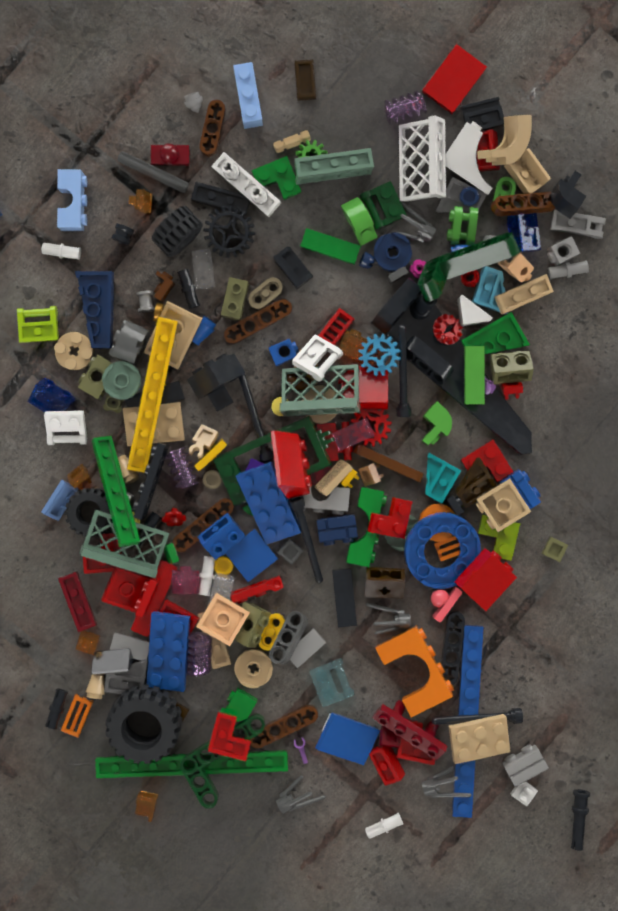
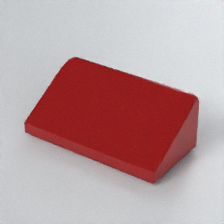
M492 129L482 131L483 135L479 141L477 151L496 149L498 147L497 132ZM477 152L476 158L479 171L500 170V165L492 166V162H486V158L478 159Z
M379 745L371 749L369 756L384 785L387 786L401 781L405 776V772L392 747Z

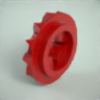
M444 314L435 320L433 332L438 341L451 345L459 341L463 335V327L460 325L459 320L454 318V315ZM448 326H453L451 332L444 333Z

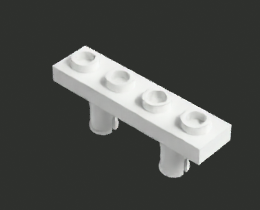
M225 152L211 166L268 217L281 204L279 199Z

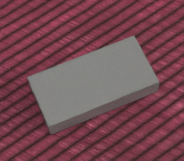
M314 628L300 639L290 659L297 668L326 643Z
M114 633L110 650L129 648L134 659L147 660L149 641Z

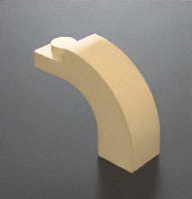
M531 115L504 117V137L501 144L493 150L477 151L478 159L486 158V162H492V166L507 165L517 161L529 144L532 129Z

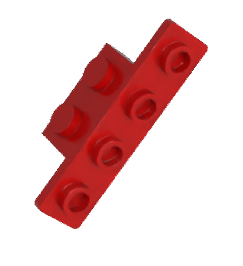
M160 560L156 578L152 577L150 581L146 580L142 591L145 593L142 599L138 598L134 607L137 611L135 614L136 618L131 627L132 631L145 637L149 636L151 613L153 611H160L177 571V566Z

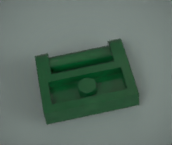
M391 181L359 195L361 200L365 202L374 221L373 226L375 230L403 219L401 214L406 215ZM376 196L386 219L381 220L371 197Z

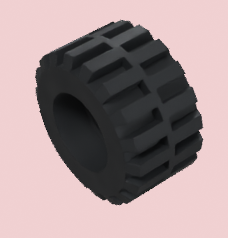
M183 206L170 213L157 226L151 239L167 257H172L184 250L197 237L203 223L187 206Z
M87 488L77 491L75 495L69 498L70 501L65 506L67 507V511H65L67 519L65 520L71 525L70 529L75 530L76 534H82L84 537H86L90 523L86 522L81 515V508L85 502L94 501L99 505L102 512L111 514L105 492L102 489ZM103 516L96 522L98 529L109 524L106 517ZM110 527L101 531L100 533H104L105 531L109 530Z

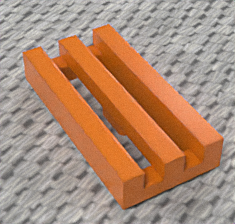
M451 536L445 541L434 543L440 561L459 555L460 550L442 556V553L460 547L459 542L442 549L439 548L440 545L457 540L455 536Z
M76 694L61 731L79 738L94 701H89L87 698L79 697L80 695ZM79 701L81 703L69 730L67 729L76 703ZM84 704H86L87 707L82 717V720L79 724L77 732H74L75 726L77 724Z

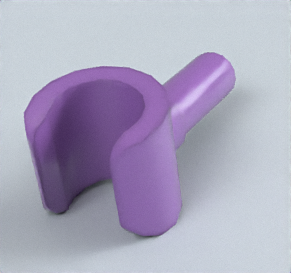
M485 377V394H492L496 384H493V381Z
M301 737L303 745L298 746L295 739L294 746L299 749L303 763L306 764L308 763L304 749L306 742Z

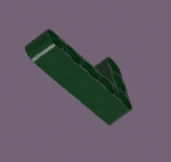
M507 232L436 257L424 265L418 286L427 302L433 301L441 296L446 280L514 257L520 252V249L513 234Z
M260 714L249 716L248 719L235 725L232 736H235V731L240 729L245 732L243 739H252L264 730V717ZM255 719L260 720L262 726L254 728L251 722ZM210 740L186 754L180 763L182 773L200 804L206 809H211L217 804L219 794L204 767L223 756L212 752L210 758L202 756L201 752L208 750ZM192 760L195 766L188 768L185 765V761ZM202 777L205 783L198 785L194 779ZM206 794H212L215 799L211 802L206 801L204 796Z

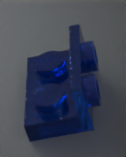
M537 213L507 216L508 232L513 234L520 252L541 250Z
M43 378L36 383L27 402L45 413V411H67L76 398L69 391L55 385L52 380Z

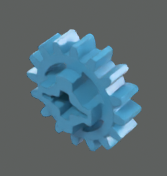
M374 334V339L367 337L368 343L362 342L361 344L364 349L358 351L363 354V356L358 358L360 361H364L361 365L362 368L368 367V373L374 370L375 376L379 372H381L382 376H385L386 370L392 373L391 367H398L395 361L401 360L397 356L401 350L395 349L398 343H391L392 337H388L386 340L385 334H382L380 338L377 334ZM381 342L388 344L391 349H384ZM373 345L372 351L367 353L370 346ZM379 350L382 353H386L381 356V360H379V358L373 357L378 354ZM392 357L390 363L386 366L387 359ZM368 361L377 362L378 368L373 367Z

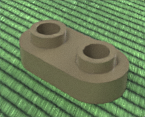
M272 277L253 290L248 298L251 307L258 310L263 309L277 298L283 290L281 281ZM275 285L277 287L276 291H271L270 286ZM261 297V303H256L255 298Z

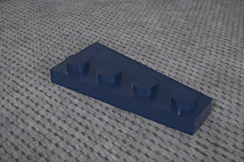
M75 271L79 282V292L84 305L83 311L87 319L86 325L91 348L111 349L113 344L114 272Z

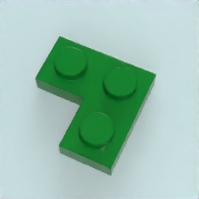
M287 156L252 170L254 178L264 187L277 183L284 200L301 193L299 184L296 185V177Z

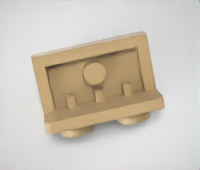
M529 148L525 150L517 161L504 166L524 194L534 193L551 180L546 170Z

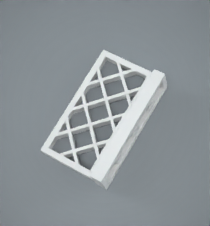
M430 116L426 120L399 125L400 202L446 197L445 119L438 116ZM425 125H429V131L424 137L420 131ZM411 128L414 132L407 140L405 138V129ZM418 135L422 141L416 148L411 143ZM427 143L429 151L424 156L420 151ZM410 146L414 150V152L409 157V159H407L405 157V152ZM419 155L422 161L416 167L412 161ZM425 163L429 165V171L426 175L420 171ZM409 166H411L414 169V171L408 178L406 176V170ZM417 174L423 178L418 186L412 182ZM427 182L429 184V193L424 194L421 188ZM411 185L415 190L410 196H406V189Z

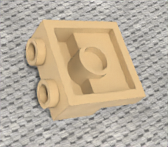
M511 479L506 480L477 498L478 503H476V506L481 513H486L489 518L486 520L492 530L496 529L497 532L531 512Z

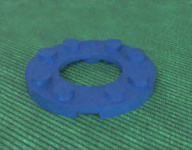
M448 512L434 513L417 522L409 532L404 547L405 562L411 574L422 584L436 589L457 586L454 581L481 553L480 539L472 525L461 516ZM436 533H451L457 538L460 545V552L456 561L444 568H436L428 564L424 555L427 541Z

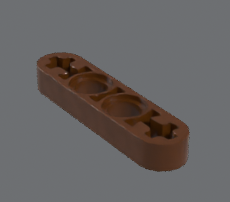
M551 192L498 196L491 203V210L497 216L551 212L555 209L551 201ZM530 200H534L537 203V207H534ZM513 201H517L521 208H517Z
M286 299L278 300L235 323L225 330V340L230 344H237L284 319L292 312L291 303ZM282 303L284 306H289L286 313L280 311L277 313L279 317L275 318L271 308L275 307L276 311L280 309V304ZM264 312H269L272 315V319L268 323L261 320V315ZM247 321H252L255 324V329L251 332L246 331L244 328ZM241 325V329L246 335L242 336L239 333L236 335V340L228 339L229 332L231 330L234 333L239 331L237 327Z
M356 444L353 451L355 454L421 483L425 475L362 445Z
M228 498L219 500L178 534L172 542L176 551L184 552L199 540L197 536L195 537L191 534L193 526H199L202 533L212 525L205 521L207 514H214L216 521L220 519L218 513L213 509L216 507L218 511L222 507V502H229L230 510L228 512L224 510L220 514L223 516L226 513L231 514L234 510L232 500ZM185 532H187L188 536L192 540H194L192 543L190 542V540L186 541L184 543V545L186 546L185 548H183L182 546L177 547V539L179 538L180 540H183L185 537H187L186 535H184Z
M310 704L305 705L266 724L264 730H266L267 736L270 739L267 740L265 736L261 738V743H258V741H253L255 739L253 737L250 739L251 746L262 748L314 723L318 718L317 708ZM308 709L310 712H315L313 713V718L310 719L309 716L304 717V723H301L299 713H301L302 717L306 715V710ZM289 718H296L298 724L295 727L288 726L287 720ZM274 725L278 726L281 730L276 736L270 733V728ZM262 731L258 736L264 735L265 732Z

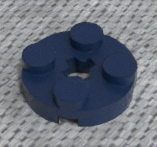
M393 232L381 236L374 247V259L378 266L386 271L395 272L402 267H406L412 257L410 242L400 233ZM395 247L398 255L390 257L387 250Z

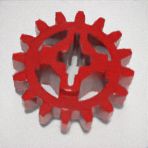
M360 409V414L354 413L356 419H351V423L354 426H351L350 430L355 431L352 435L353 438L359 437L357 443L364 441L365 447H367L368 443L375 447V442L381 445L382 438L388 439L386 433H391V429L387 427L391 426L392 422L387 421L389 414L383 415L384 409L377 411V409ZM369 414H374L378 417H371ZM362 418V419H363V425L360 426V428H358V423H359L360 419ZM367 420L370 424H375L374 431L371 428L367 429ZM384 424V429L380 434L378 428ZM364 435H371L373 438H367Z

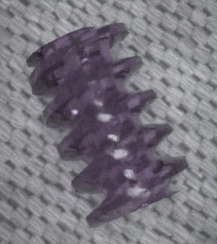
M417 90L414 91V95L407 93L406 98L400 95L399 101L395 97L392 98V104L389 100L384 102V110L389 124H391L392 118L395 123H398L399 116L405 121V114H408L410 119L413 112L420 116L421 109L427 114L424 97Z
M187 447L172 451L165 456V459L172 460L167 464L169 467H174L170 473L177 474L173 478V481H179L175 486L176 488L184 489L200 483V481H193L197 477V474H191L195 468L188 467L192 460L185 459L189 452H183V450Z
M193 632L188 635L190 641H188L189 648L187 651L189 653L187 656L189 660L187 662V673L195 677L204 676L211 671L212 637L206 633Z

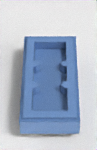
M61 480L41 512L59 521L67 508L65 506L66 503H69V498L75 495V492L79 489Z

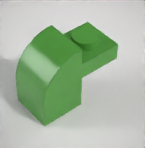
M358 197L341 205L346 220L352 227L360 246L377 238L373 227L374 223L366 207Z
M437 401L423 415L433 425V428L421 440L425 445L430 443L434 445L440 438L439 433L446 437L452 428V418L449 412Z

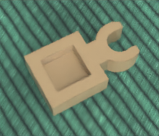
M201 424L192 439L194 444L189 448V455L192 456L193 452L199 451L198 459H202L204 449H211L219 436V432Z

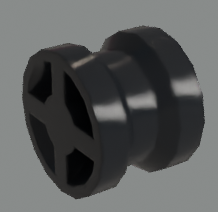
M116 223V231L112 234L111 239L130 245V236L134 233V230Z

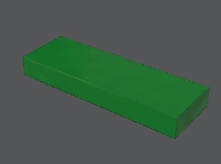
M308 228L305 230L300 245L301 248L355 265L361 247L360 245Z

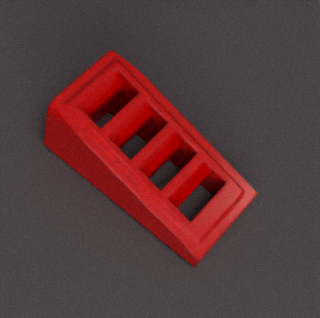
M339 308L318 336L336 346L355 319ZM338 316L347 322L346 325L337 319ZM335 323L336 325H338L339 327H341L342 330H339L337 327H335V326L332 325V324ZM330 329L335 334H337V337L331 334L328 330Z

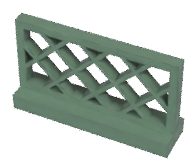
M359 365L331 366L326 373L333 371L337 376L330 383L323 378L322 380L327 386L321 392H318L313 387L318 381L314 380L310 384L304 379L308 374L299 368L282 369V402L280 403V412L283 416L360 413ZM348 370H354V377L348 382L342 375ZM287 374H296L299 377L292 385L287 382ZM339 378L346 383L340 391L332 386ZM302 380L308 387L300 394L295 389V386ZM348 387L354 390V398H345L342 394ZM329 388L337 393L332 399H326L323 396ZM310 389L318 394L313 400H307L304 397ZM292 390L299 395L294 401H287V395Z
M95 509L84 543L79 552L80 555L156 578L157 568L169 532L135 522L136 528L143 529L146 535L140 538V542L148 539L152 548L141 552L137 544L136 547L140 554L129 557L125 549L133 545L121 547L114 552L108 549L106 544L117 539L113 522L111 523L110 521L112 517L111 514ZM98 515L106 517L109 524L98 529L96 525ZM111 527L115 536L104 541L100 532ZM98 533L102 543L97 546L88 544L90 537ZM155 534L163 535L161 543L154 546L150 537ZM154 551L156 555L154 564L146 562L143 555Z

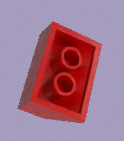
M271 431L278 487L287 499L310 494L309 487H312L310 475H307L309 461L307 457L305 458L304 453L307 451L305 440H302L299 434Z

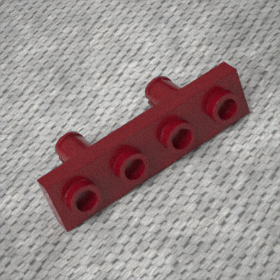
M398 700L393 710L384 704L376 710L372 717L374 720L411 743L414 747L425 752L429 757L437 760L446 752L448 746L435 738L439 725H434L430 721L424 731L403 717L406 709L403 701Z

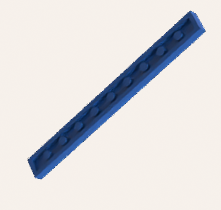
M464 626L458 715L478 714L483 626ZM475 760L455 764L454 777L457 776L458 780L454 781L453 793H471V797H453V817L472 818Z

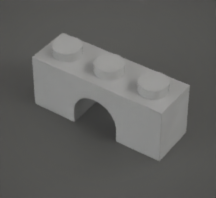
M309 487L310 494L303 495L306 504L303 511L306 508H313V512L324 513L326 509L332 510V514L344 515V511H348L350 488L335 487L329 496L321 501L316 500L312 496L311 487Z

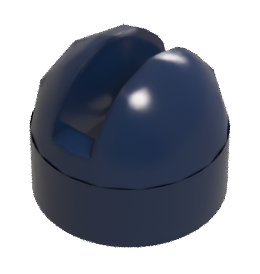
M364 252L359 266L369 269L373 266L372 263H375V259L371 254Z

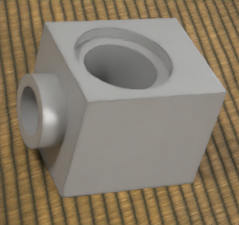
M572 236L547 249L549 252L547 253L548 259L555 266L580 254ZM558 248H563L566 251L565 257L558 254Z

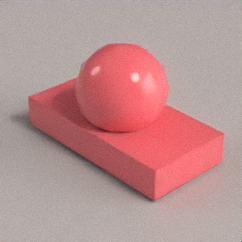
M456 586L453 587L449 594L443 589L435 590L431 595V603L438 609L433 614V618L438 622H442L463 591Z

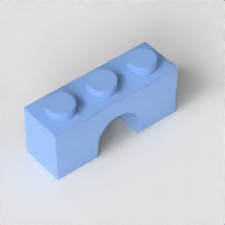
M253 63L233 65L244 129L263 126Z
M58 169V190L61 193H70L73 196V201L69 207L57 208V228L61 231H84V226H87V214H84V206H87V195H84V187H87V176H84L82 170Z

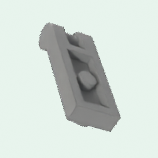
M554 209L550 230L602 239L604 234L602 228L605 225L606 219L575 213L569 219ZM591 223L595 224L594 230L590 229Z

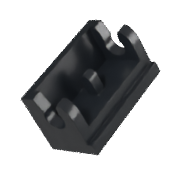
M287 246L273 257L274 262L297 290L313 278V275L291 247Z

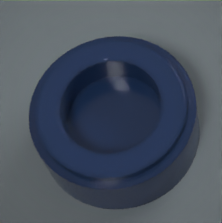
M474 187L464 188L459 196L460 202L467 207L474 206L479 200L478 191Z

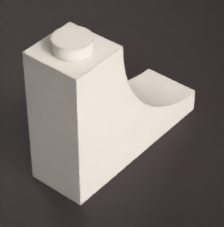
M473 121L471 124L467 122L445 154L446 167L488 195L492 187L480 174L476 158L477 147L483 135L480 131L482 127Z

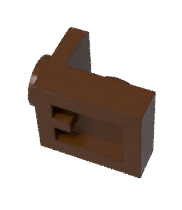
M157 271V277L164 282L157 285L154 293H156L154 297L163 303L175 286V283L172 281L173 277L165 271L163 273Z

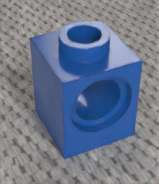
M290 338L269 347L276 367L293 360L296 357V353L299 352L295 341L291 343ZM282 347L290 349V354L287 357H282L279 354V350Z

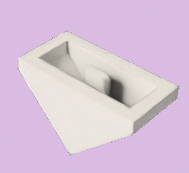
M464 295L458 298L461 326L484 324L491 321L492 317Z

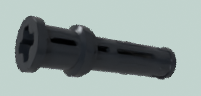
M575 789L573 790L575 797L574 805L572 806L574 821L571 848L574 849L575 847V850L582 851L584 848L585 818L589 813L587 806L590 792Z

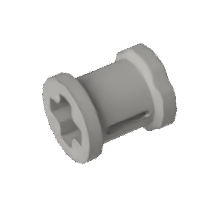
M148 290L136 293L140 304L138 312L155 311L152 299L154 291Z

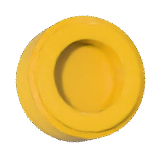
M219 557L214 564L215 572L221 576L231 573L233 562L229 557Z

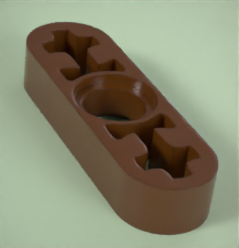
M212 100L209 103L200 140V150L203 155L208 157L215 155L217 152L226 113L225 105L220 100ZM216 105H219L222 111H218L217 119H214V110L212 108H216ZM215 123L218 126V130L215 133L208 132L207 127L209 124ZM208 137L212 138L211 145L213 148L206 151L204 145H208Z

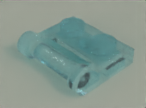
M342 658L309 670L322 707L355 695L354 690L350 688L342 667ZM334 668L344 691L339 694L330 672Z

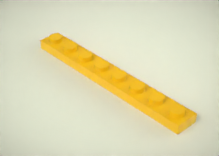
M162 317L157 318L127 463L128 470L145 473L149 462L178 323L176 320Z

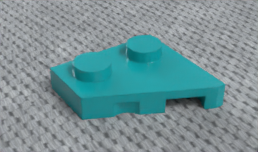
M428 453L425 494L443 504L461 470Z

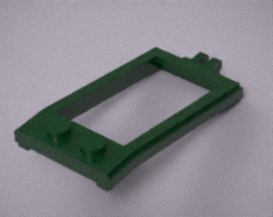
M307 416L275 431L291 433L305 427L319 459V462L310 465L309 469H307V475H310L332 465L325 449L329 448L328 443L335 440L333 437L326 440L325 436L332 434L331 431L323 432L322 429L317 431L312 418ZM271 433L214 458L215 465L235 507L247 502L236 478V475L241 473L235 457L272 441Z

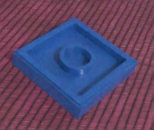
M256 529L248 533L241 542L235 544L226 552V555L247 582L278 560V557L268 544L266 545Z

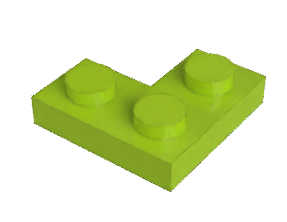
M482 515L478 533L496 537L493 550L502 557L501 559L512 561L520 523L514 522L497 532L496 529L492 530L487 523L488 516Z

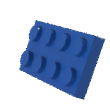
M273 462L236 475L266 545L301 533L295 512L290 508L289 499H287L277 485L276 469Z
M156 611L151 613L147 685L154 688V686L160 687L159 689L185 691L191 616Z

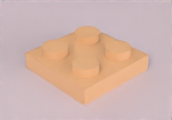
M216 592L196 627L226 645L231 646L250 612Z

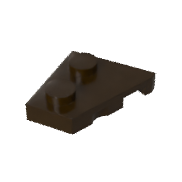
M478 457L454 492L466 509L477 502L478 497L497 486L483 461Z

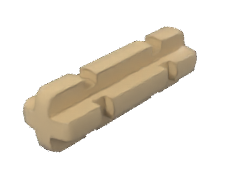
M305 130L300 132V135L284 138L282 142L281 140L274 142L273 145L276 153H280L285 148L287 150L299 146L301 142L306 143L307 140L310 141L311 138L309 132Z

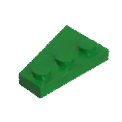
M512 312L461 340L464 347L484 346V355L530 345Z

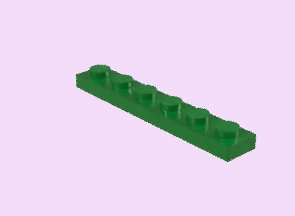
M112 436L95 437L92 439V445L119 547L137 545L140 539Z

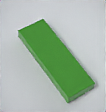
M484 346L464 347V404H485Z

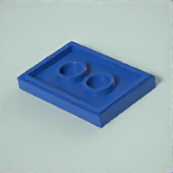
M332 712L315 748L319 751L364 765L380 730Z

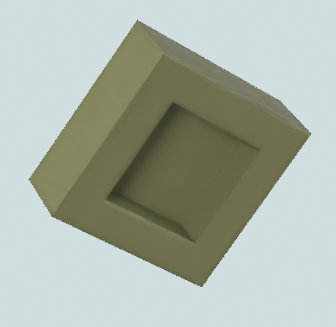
M549 536L541 554L560 562L568 545Z

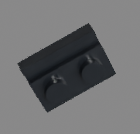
M495 97L463 105L461 111L463 112L465 124L467 122L471 124L473 121L482 127L480 131L504 126V114L500 105V98Z

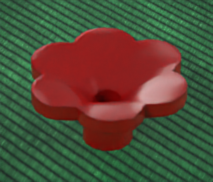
M177 508L170 509V512L165 513V516L162 517V522L166 523L167 526H181L186 521V516L182 515Z

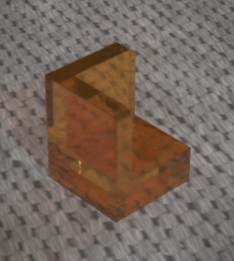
M139 791L136 799L135 814L149 817L148 822H152L159 794Z

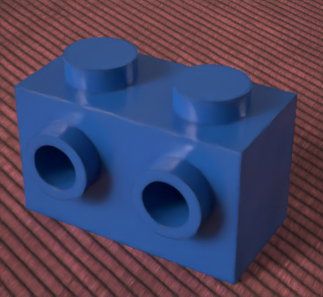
M226 513L197 537L202 546L216 560L235 544L241 542L245 534L234 519Z

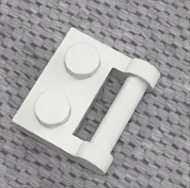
M314 335L293 359V365L320 382L332 364L343 356V351L321 337ZM327 352H329L331 355L320 366V368L317 369L315 367L316 364L322 359V357Z
M45 411L44 418L48 445H54L55 443L87 444L84 411ZM79 431L80 434L55 436L54 432Z

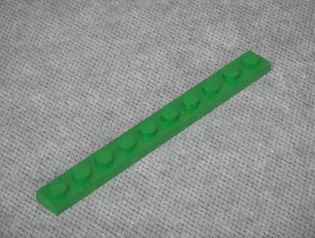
M287 750L250 751L246 761L222 756L205 766L204 769L207 774L288 771ZM201 753L204 758L212 756L211 753ZM186 754L163 755L162 760L156 762L153 759L151 764H145L144 761L136 764L132 759H129V761L123 759L124 756L96 757V778L184 775L181 771L180 763ZM192 760L185 761L186 767L193 768L195 766Z

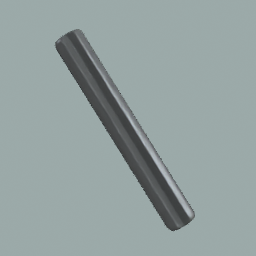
M121 151L118 155V162L182 193L187 191L188 182L124 151Z

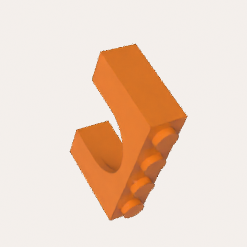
M417 625L375 647L384 665L404 655H416L422 658L428 665L430 677L427 683L422 688L404 696L402 699L411 718L453 697L452 691H454L450 680L446 681L443 676L445 673L443 666L440 662L436 663L434 659L436 653L431 645L428 646L424 640L427 636L423 628L419 629Z

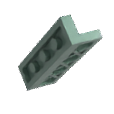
M371 148L301 157L294 160L296 185L370 175L374 168Z

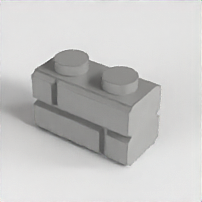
M527 745L521 749L522 752L517 755L510 754L502 762L515 787L549 769L536 745Z

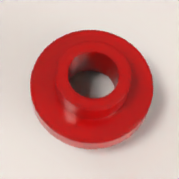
M477 270L461 275V282L466 287H474L480 280V274ZM473 275V280L468 281V277Z

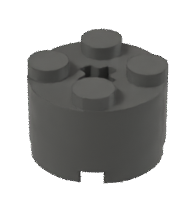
M124 320L120 330H117L113 340L116 341V344H113L109 355L136 365L142 355L141 351L148 341L149 330Z

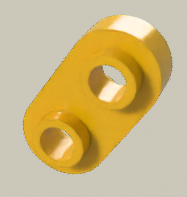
M279 613L270 615L269 623L264 628L259 643L263 650H271L285 622L283 615ZM275 619L279 620V626L274 625L273 621ZM266 637L272 639L270 644L266 642Z

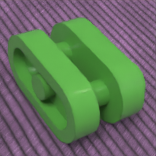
M454 206V209L450 210L449 221L452 224L451 229L447 230V241H450V245L459 244V240H465V245H473L475 243L478 208L470 207L468 213H463V207ZM462 221H467L466 232H461Z

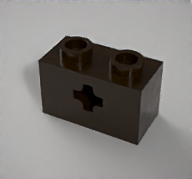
M366 567L365 597L403 599L405 569Z

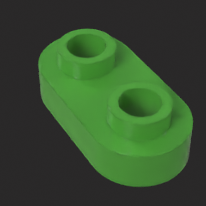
M502 177L497 182L492 202L498 196L515 194L516 183L512 178ZM503 185L508 186L507 191H504L502 189Z

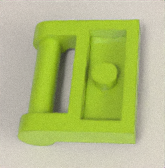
M50 306V308L17 309L19 343L59 340L57 306ZM50 316V321L25 323V318Z

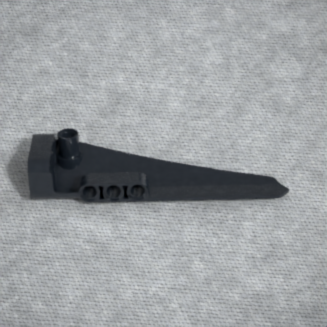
M409 277L383 306L371 324L381 333L385 334L387 338L392 337V342L397 343L398 327L404 325L406 327L407 360L520 455L532 453V432L497 388H495L492 394H485V404H464V346L460 339L451 345L443 344L437 340L433 332V325L435 320L442 316V313L435 305L437 299L427 302L418 284ZM448 326L444 333L451 332V326Z

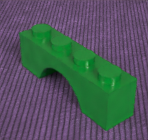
M366 487L360 488L357 506L365 511L368 522H370L371 513L380 514L381 506L385 507L387 496L381 490ZM367 529V532L361 539L350 542L346 563L369 567L370 563H374L376 552L372 551L374 544H378L379 534L368 532Z

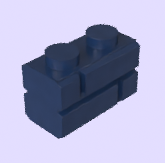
M355 514L316 519L319 542H323L324 546L333 545L336 540L349 543L354 542V538H358Z

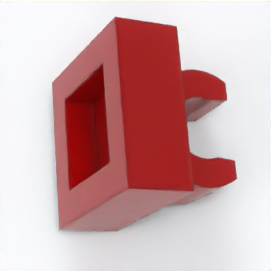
M521 382L500 384L506 400L509 399V394H514L515 398L518 399L519 393H523Z

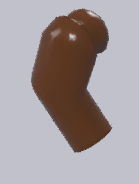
M287 374V382L292 385L298 378L295 377V374ZM300 381L295 386V389L297 391L305 390L308 385L304 381Z

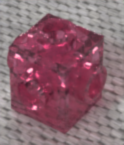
M180 566L179 570H172V593L182 595L198 594L199 570H192L191 566Z

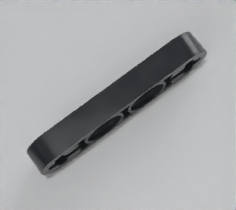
M452 611L447 616L441 659L443 668L445 665L455 667V669L451 668L450 674L454 676L449 679L452 685L458 679L465 618L458 611ZM455 615H458V618L461 619L456 625L460 632L449 630L450 627L454 629V622L451 621V618H455ZM451 634H457L459 640L455 644H450L448 637ZM448 653L456 655V660L453 663L446 661ZM444 668L445 673L443 676L448 674V668Z

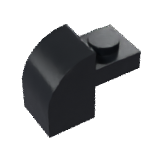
M576 170L571 176L567 175L564 180L560 179L551 192L552 204L569 219L579 210L586 198V195L574 188L582 175Z

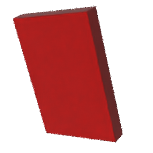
M456 44L423 88L422 93L453 114L484 73L487 66Z

